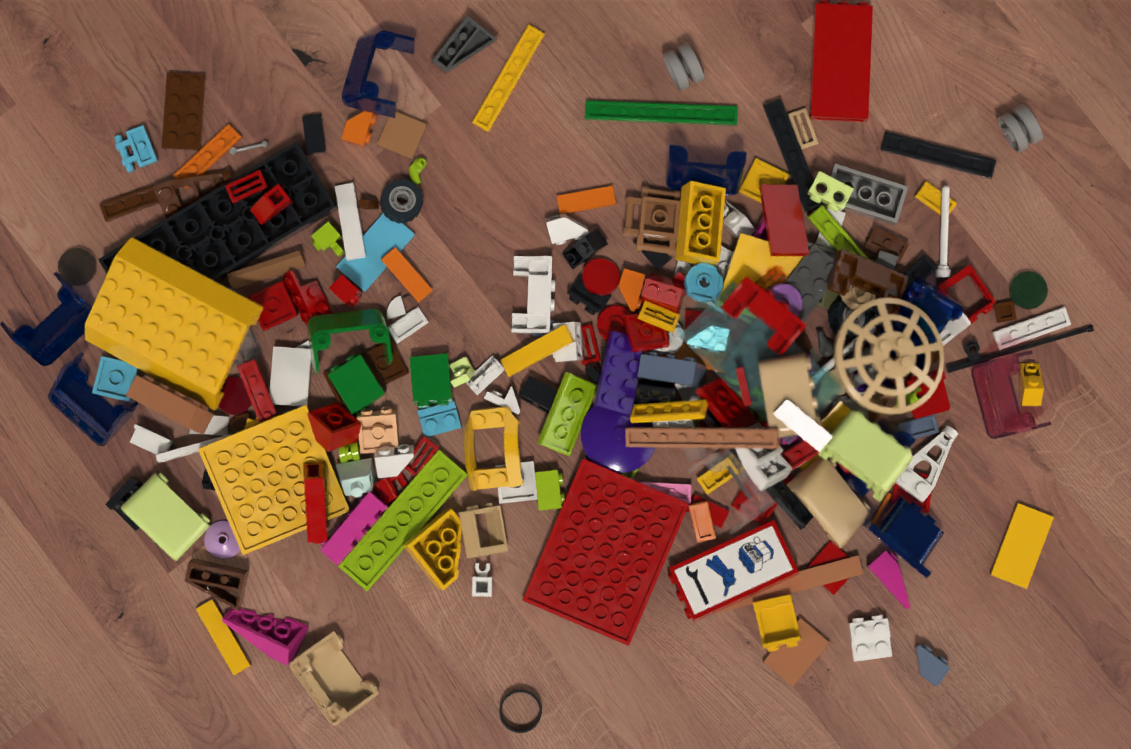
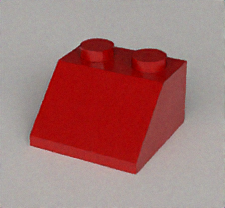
M651 273L645 280L641 295V308L646 300L680 314L685 295L684 283Z
M335 402L308 412L315 440L327 452L358 440L362 423L340 403Z

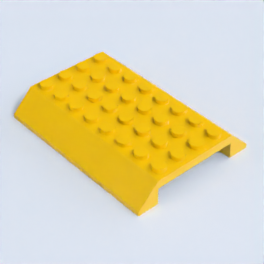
M131 237L115 255L85 322V340L207 407L217 410L224 395L220 390L250 325H256L264 307Z

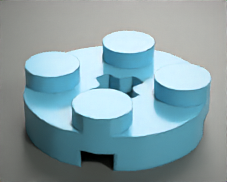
M708 263L697 264L685 275V292L689 297L698 302L712 301L722 291L723 278L719 275L715 266ZM702 278H705V282L708 283V285L702 287L699 281H701Z

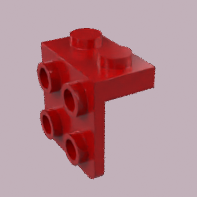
M938 369L927 373L928 377L933 381L936 379ZM942 372L941 380L931 397L919 407L911 410L915 419L950 410V403L943 381L946 379L944 372ZM915 375L908 377L909 381L904 382L905 388L912 385L918 378ZM922 382L918 386L922 390L916 393V397H923L930 388Z

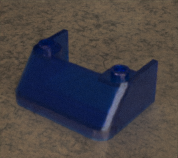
M380 31L361 37L357 41L341 95L342 102L351 108L395 118L396 102L378 98V85L367 81L376 48L382 50L393 49L414 55L415 38L389 31Z
M57 271L54 275L63 285L59 289L57 297L62 304L35 329L28 324H24L15 331L3 321L0 323L11 340L42 366L51 365L85 333V322L92 309V306Z
M81 352L61 369L48 394V399L54 407L95 444L105 446L131 418L139 403L135 401L129 407L117 404L113 408L100 395L93 394V389L86 383L88 381V373L85 368L79 365L84 357V354Z

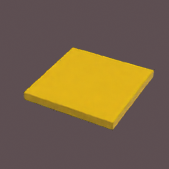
M740 232L716 306H722L745 276L763 290H769L774 285L784 284L804 256H770L767 240ZM747 309L741 312V314L756 318Z

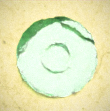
M1027 271L1020 273L1011 281L1009 295L1017 307L1025 310L1035 309L1043 304L1047 298V283L1042 276L1035 272Z

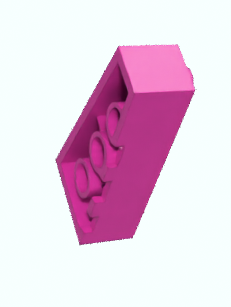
M373 492L365 493L359 500L360 504L356 508L353 507L346 515L348 518L344 523L340 522L333 530L335 532L331 538L327 537V542L321 544L323 548L320 551L337 566L341 564L389 508Z

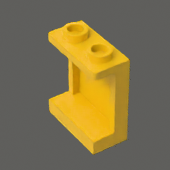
M791 594L753 603L764 650L767 649L768 652L779 650V646L786 645L787 648L798 646V642L802 640Z

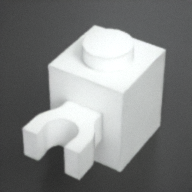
M475 563L478 577H472V596L492 597L493 577H487L490 563H486L485 571H481L479 563Z

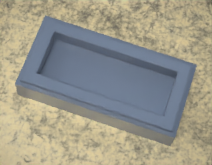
M935 414L897 424L902 442L939 433Z

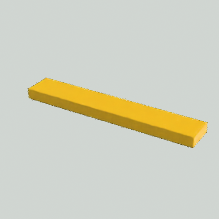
M528 24L473 119L472 124L489 133L544 38L545 33Z

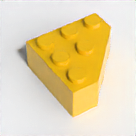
M451 508L444 509L403 544L407 552L438 590H444L458 578L459 572L458 562L461 552L462 526L461 520Z

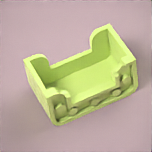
M857 410L850 411L818 454L824 460L831 457L833 458V463L838 461L868 484L866 488L870 489L872 487L875 491L873 497L879 502L897 482L913 459L909 448L898 444L893 436L890 434L886 435L877 424L870 423Z

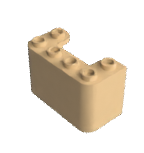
M805 352L758 360L769 428H779V438L799 435L774 415V412L786 398L821 426L819 414H815L814 408H818L816 396L812 397L811 389H814L813 377L808 376V370L811 369L809 356L805 357Z

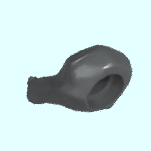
M817 330L820 354L830 359L833 358L835 344L826 338L824 330Z

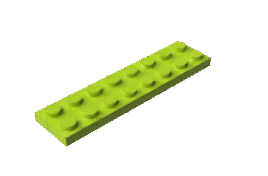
M438 450L338 567L368 592L405 549L403 544L426 525L468 474L443 452Z

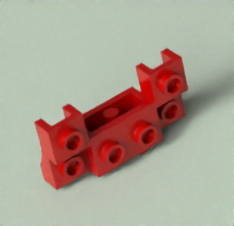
M745 276L720 308L734 320L737 319L744 309L752 313L775 332L765 345L781 357L807 324L790 312V307L783 301L778 302L774 299L775 295L770 290H763Z

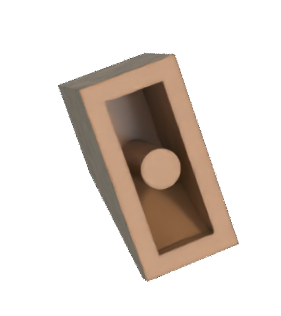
M880 384L881 387L890 389L887 386ZM875 391L869 400L882 407L897 408L895 396H888ZM868 410L870 423L876 424L890 416L889 414H880Z

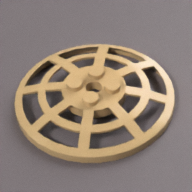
M879 298L860 305L844 320L835 341L834 361L838 378L851 398L868 410L891 415L911 411L931 397L941 380L944 369V350L938 330L931 319L920 308L901 299ZM885 304H900L914 311L910 319L900 315H888ZM877 305L880 313L879 317L871 320L863 328L853 323L855 318L863 311ZM920 316L930 326L937 343L929 344L923 331L916 325ZM890 320L907 324L903 333L893 331ZM883 322L885 333L878 337L869 333L872 327ZM850 330L858 335L854 351L855 359L843 361V343L847 331ZM913 330L916 331L922 340V346L914 347L909 339ZM865 339L872 344L870 356L861 357V348ZM891 350L896 352V360H892L889 357ZM939 351V368L936 379L933 381L927 376L931 362V352ZM925 353L923 371L915 366L916 354ZM872 364L878 373L874 380H871L863 365ZM857 367L861 378L869 386L863 395L859 394L851 384L845 368ZM909 372L913 373L918 379L912 385L904 388L903 376ZM884 378L895 379L896 390L883 388L880 384ZM922 382L930 388L927 394L920 400L906 406L905 394L915 390ZM875 391L888 396H897L898 408L882 407L869 400Z

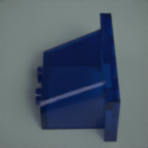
M898 495L875 524L867 519L862 525L924 577L928 578L932 572L923 564L944 532L935 525L937 521L929 514L925 517L920 513L922 509L916 503L912 502L910 504Z

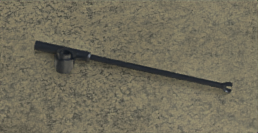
M1089 325L1083 329L979 356L978 353L980 350L979 344L973 339H968L963 344V350L967 354L968 360L947 365L946 370L947 373L989 362L991 359L1084 332H1092L1094 327Z

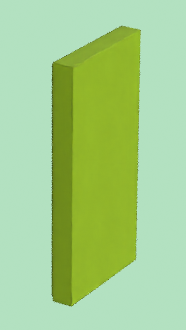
M565 372L537 444L570 457L598 385Z

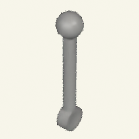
M264 140L255 145L241 148L232 147L229 152L232 155H236L240 151L259 147L266 148L268 147V142Z

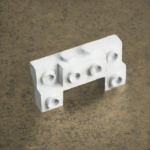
M514 256L513 276L528 277L527 314L512 313L511 333L548 334L550 333L551 311L555 309V299H551V292H555V280H552V256Z

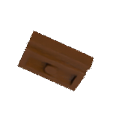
M874 227L862 251L876 259L880 250L897 255L898 259L895 268H897L909 244Z

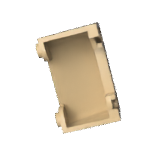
M819 457L791 480L787 486L792 492H795L798 499L818 521L827 537L841 549L868 519L871 508L865 501L861 502L836 471L835 467L837 465L832 462L830 457L827 460Z
M334 631L290 663V668L330 724L336 726L379 693L374 682L363 681L341 651L343 649V639Z

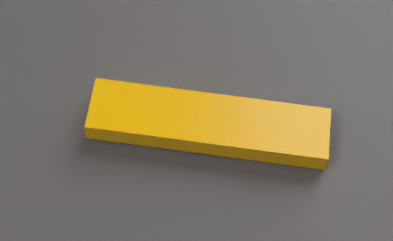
M564 324L500 361L507 376L512 377L575 341L568 326Z
M706 400L634 404L630 421L631 423L705 419L708 403Z
M211 599L196 608L197 613L232 674L236 675L250 667L251 664L231 629L222 622L223 615L215 601Z

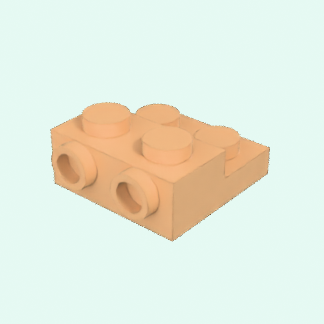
M382 407L380 411L364 408L361 412H358L357 420L362 423L359 432L360 454L375 453V449L383 446H399L396 410H392L391 407Z

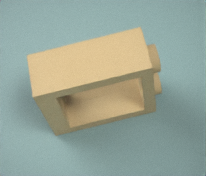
M492 503L481 505V509H478L477 505L466 507L467 511L459 512L467 558L508 551L501 506L493 507ZM485 513L491 546L480 548L475 515Z

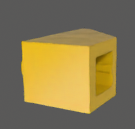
M1020 363L1022 406H1041L1044 386L1040 364Z

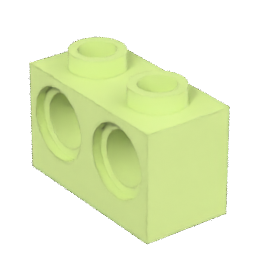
M819 171L807 194L810 195V199L814 202L820 203L822 201L828 205L827 208L830 210L842 212L854 188ZM816 185H824L826 192H817ZM835 193L842 194L843 201L836 202L833 195Z

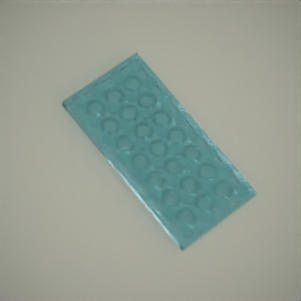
M733 281L679 337L741 398L736 368L744 365L752 405L749 406L768 424L758 360L779 357L778 354L765 345L775 332L747 309H744L737 319L734 320L720 308L738 286ZM793 341L782 356L803 353L805 351ZM809 356L811 369L808 370V376L813 377L814 389H811L812 397L816 396L818 408H814L815 414H820L843 389ZM798 435L781 438L789 445Z

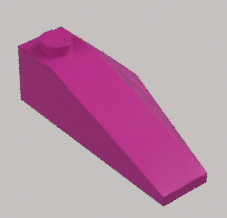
M231 608L222 618V622L267 656L285 665H288L297 655L309 627L292 618L278 619L274 618L272 614L263 616L256 614L255 611L240 609L237 612Z

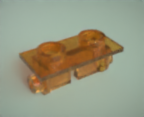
M776 266L755 281V283L763 290H769L774 285L785 284V281L788 279L780 268Z

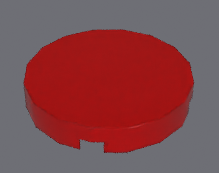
M597 258L586 264L582 273V282L589 292L605 296L616 290L620 282V273L613 262Z
M618 305L605 308L597 319L599 335L605 341H608L610 331L627 335L623 316L632 313L627 308Z

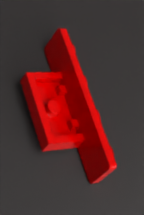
M293 270L288 271L283 276L284 285L289 289L292 301L297 306L301 320L306 326L309 319L313 316L333 314L317 280L300 286Z

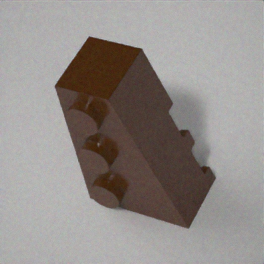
M192 558L188 562L185 582L204 593L210 594L217 598L216 600L224 602L238 612L242 608L249 570Z

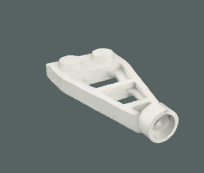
M946 425L939 435L912 456L911 463L897 480L896 484L923 503L936 485L952 442L958 436V432ZM935 445L942 449V453L936 462L927 456V452ZM922 460L928 462L932 467L927 479H923L913 471L914 466Z

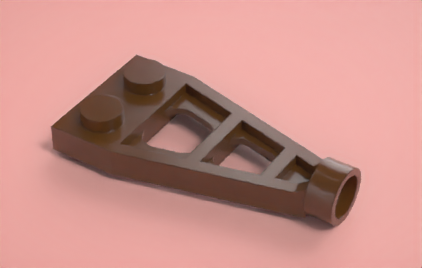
M227 169L222 172L169 179L152 187L167 219L231 181L232 177ZM223 176V178H224L225 181L222 182V181L220 180V177ZM209 180L212 188L200 194L196 183ZM190 186L194 190V197L187 203H181L176 194L177 188Z

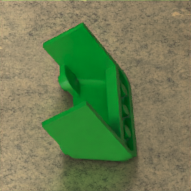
M378 309L319 315L310 318L307 323L313 374L317 375L320 370L317 351L329 348L331 344L330 334L369 330V336L373 342L383 343L386 366L390 365L393 361L389 331L382 312Z

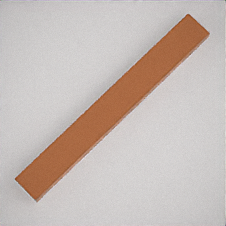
M625 428L626 447L779 448V428Z
M859 555L799 571V575L714 614L862 575L864 573Z

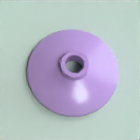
M228 521L215 522L207 529L204 543L207 551L212 556L219 559H228L240 551ZM221 536L226 538V542L223 544L219 541Z

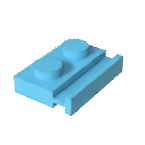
M455 401L449 402L447 406H433L417 411L423 435L427 437L462 428Z

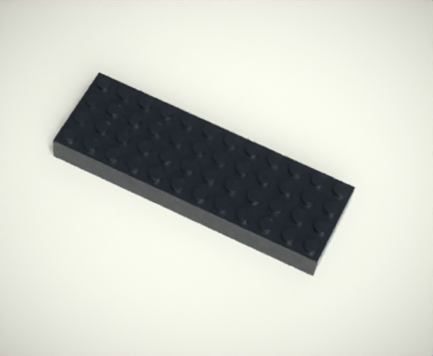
M296 141L138 235L135 239L217 282L226 277L228 273L236 271L338 209ZM261 170L268 188L233 204L225 185ZM257 176L230 189L234 191L260 178ZM260 183V184H258V185H255V186H253V187H251V188H249V189H247V190H244V191H242V192H240V193L234 195V197H237V196L242 195V194H244V193H246V192H248V191H250V190H253V189H255V188L261 186L262 183ZM279 184L293 203L261 225L250 209L264 194ZM125 244L98 259L106 274L115 255Z

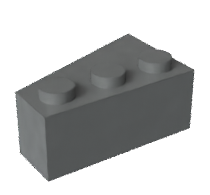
M467 15L431 63L446 74L494 43L497 39Z

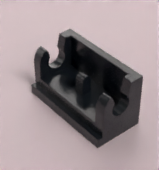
M529 376L518 398L549 414L558 391Z

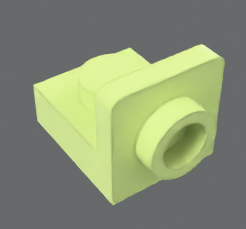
M462 357L450 364V368L454 373V377L450 382L454 388L471 380L475 373L467 357Z

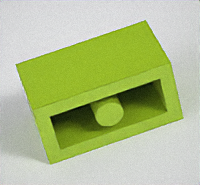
M558 470L535 472L539 511L561 509L565 501L564 493H560L559 486L563 485L562 473L558 474Z

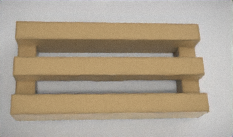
M803 108L789 113L788 117L801 150L819 144L807 109ZM802 113L812 137V142L809 141L800 116ZM793 116L797 118L806 144L802 143Z

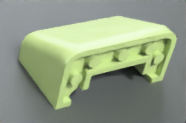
M155 472L121 506V509L171 558L177 561L211 526L209 524L210 519L203 513L200 515L195 513L168 487L167 482L169 480L162 473L158 475Z

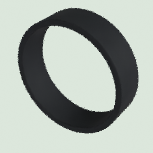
M515 690L507 694L502 700L499 715L507 729L516 733H525L534 729L539 723L542 707L539 699L533 693L527 690ZM514 693H527L539 705V718L528 729H513L506 724L502 717V705Z

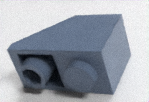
M917 644L915 646L919 675L937 687L950 670V667L947 666L948 661L940 655L936 658L931 654L933 650L925 644L922 646Z

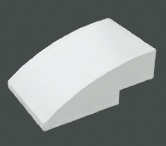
M757 422V423H755V424H753V425H751V426H749V427H747V428H764V427H763L759 422ZM780 445L778 449L735 448L745 470L760 491L787 478L793 469L780 455L783 451Z

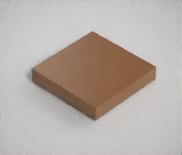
M391 110L377 145L413 160L427 124Z

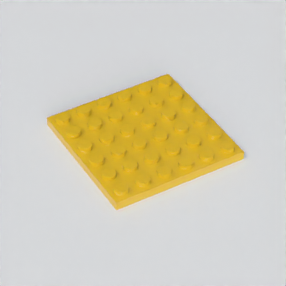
M306 404L198 448L242 555L307 529L303 463L323 462L326 521L350 511L327 453L315 440Z

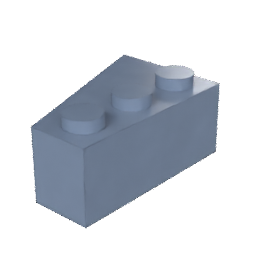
M648 352L647 355L641 354L637 377L700 388L704 384L706 366L695 362L696 359L684 357V360H678V356L666 354V358L659 357V353Z

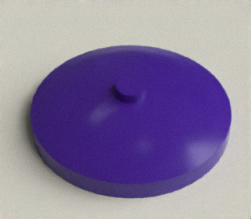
M594 406L587 413L582 424L581 444L588 459L597 465L619 474L633 472L648 462L656 447H626L625 428L654 427L653 422L631 423L630 416Z

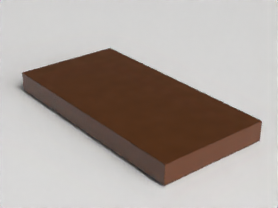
M390 339L393 361L388 366L385 363L383 343L360 354L381 387L409 374L392 339ZM331 371L324 372L323 374L337 402L345 406V402L328 376Z

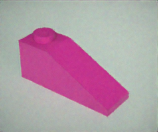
M883 550L867 567L897 601L908 610L910 604L901 571L896 562L898 559L891 551Z

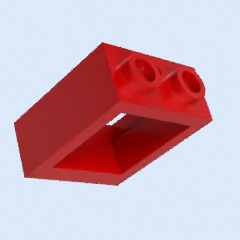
M968 265L940 284L936 289L942 297L949 295L946 290L968 275L986 301V304L967 316L972 324L978 320L977 315L982 312L985 315L993 310L992 305L996 301L972 266Z

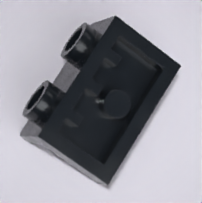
M579 275L567 292V295L570 296L568 298L576 305L581 303L585 306L584 310L593 316L595 313L599 315L611 298L610 294L601 296L589 292L582 282L581 275Z

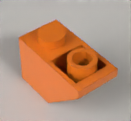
M369 108L347 120L341 140L345 143L365 148L366 144H369L371 141V125L375 126L377 120L375 110Z
M624 268L618 289L630 312L635 313V309L639 310L641 306V298L639 296L641 291H643L646 275Z

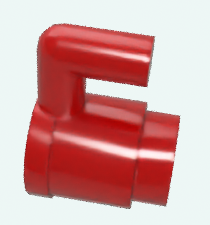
M402 472L398 476L385 477L373 485V488L385 504L398 497L397 490L392 482L398 480L401 487L408 484Z

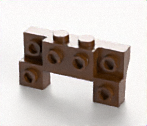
M841 248L835 255L834 269L829 273L827 289L844 296L850 291V286L852 285L879 298L902 300L908 276ZM886 303L885 307L888 315L898 314L901 305Z

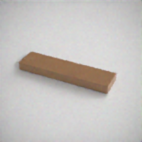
M300 250L228 273L227 278L232 289L235 290L287 273L290 270L305 267V262Z

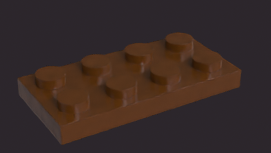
M167 72L162 149L201 150L205 75Z

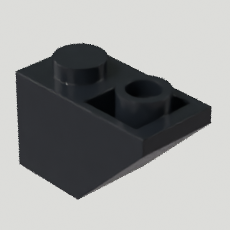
M596 229L583 236L562 255L573 270L601 251L608 243L600 231Z

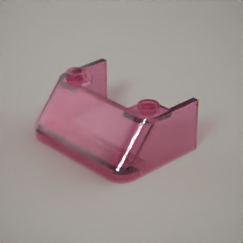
M1032 350L976 364L971 370L986 433L991 439H998L1051 425V421L1036 425L1031 413H1020L1011 379L1012 375H1016L1020 371L1019 358L1033 354Z

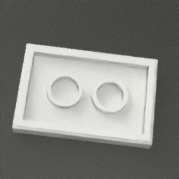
M273 346L269 392L273 404L303 406L306 404L308 407L311 371L310 349Z

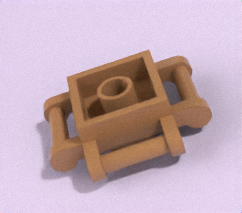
M642 185L641 198L626 197V220L622 235L637 237L635 251L642 252V250L667 253L668 256H674L678 236L681 203L680 190H659ZM634 206H640L638 229L632 228ZM646 238V240L669 241V246L643 243V240Z

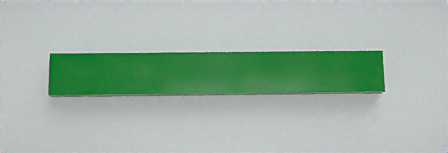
M586 100L585 120L737 126L738 106Z

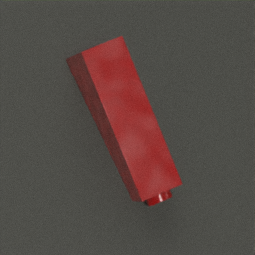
M323 462L303 463L307 542L320 544L327 542Z

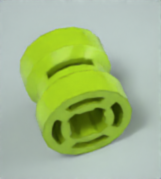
M358 441L338 448L341 463H346L348 460H360Z

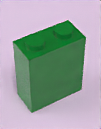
M448 353L409 357L414 405L418 406V408L430 407L429 404L447 406L449 402H453Z
M356 354L347 358L346 364L342 366L338 364L331 368V373L328 374L353 415L386 395L362 355L357 356Z

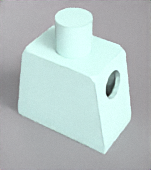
M372 458L336 464L339 481L346 496L360 497L363 493L372 491L376 475Z

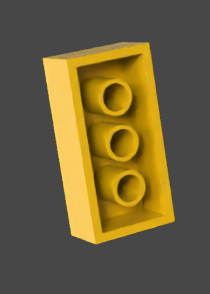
M690 181L682 186L675 260L693 264L708 263L711 265L720 262L726 188Z

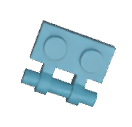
M144 125L127 131L128 139L123 141L121 135L114 137L116 150L120 152L123 167H126L127 173L135 171L133 167L135 162L138 163L139 168L158 162ZM129 146H131L134 155L130 157L126 149Z

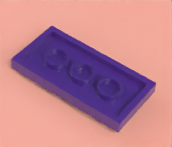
M610 331L594 406L630 416L639 380L637 375L641 354H644L645 351L632 352L628 336L625 334Z

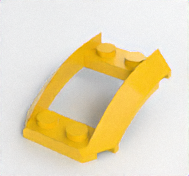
M508 406L473 409L470 411L464 430V455L469 488L472 491L498 487L512 488L524 484L520 471L521 463L518 445V425L520 422L513 416ZM504 427L506 466L477 469L474 453V430Z

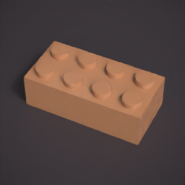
M136 375L126 394L127 397L204 435L214 415L208 411L209 407L146 375L143 378Z

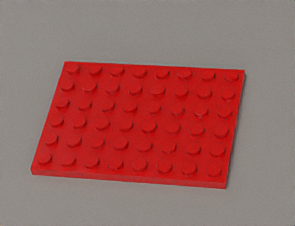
M582 459L522 601L629 646L689 503L586 459Z

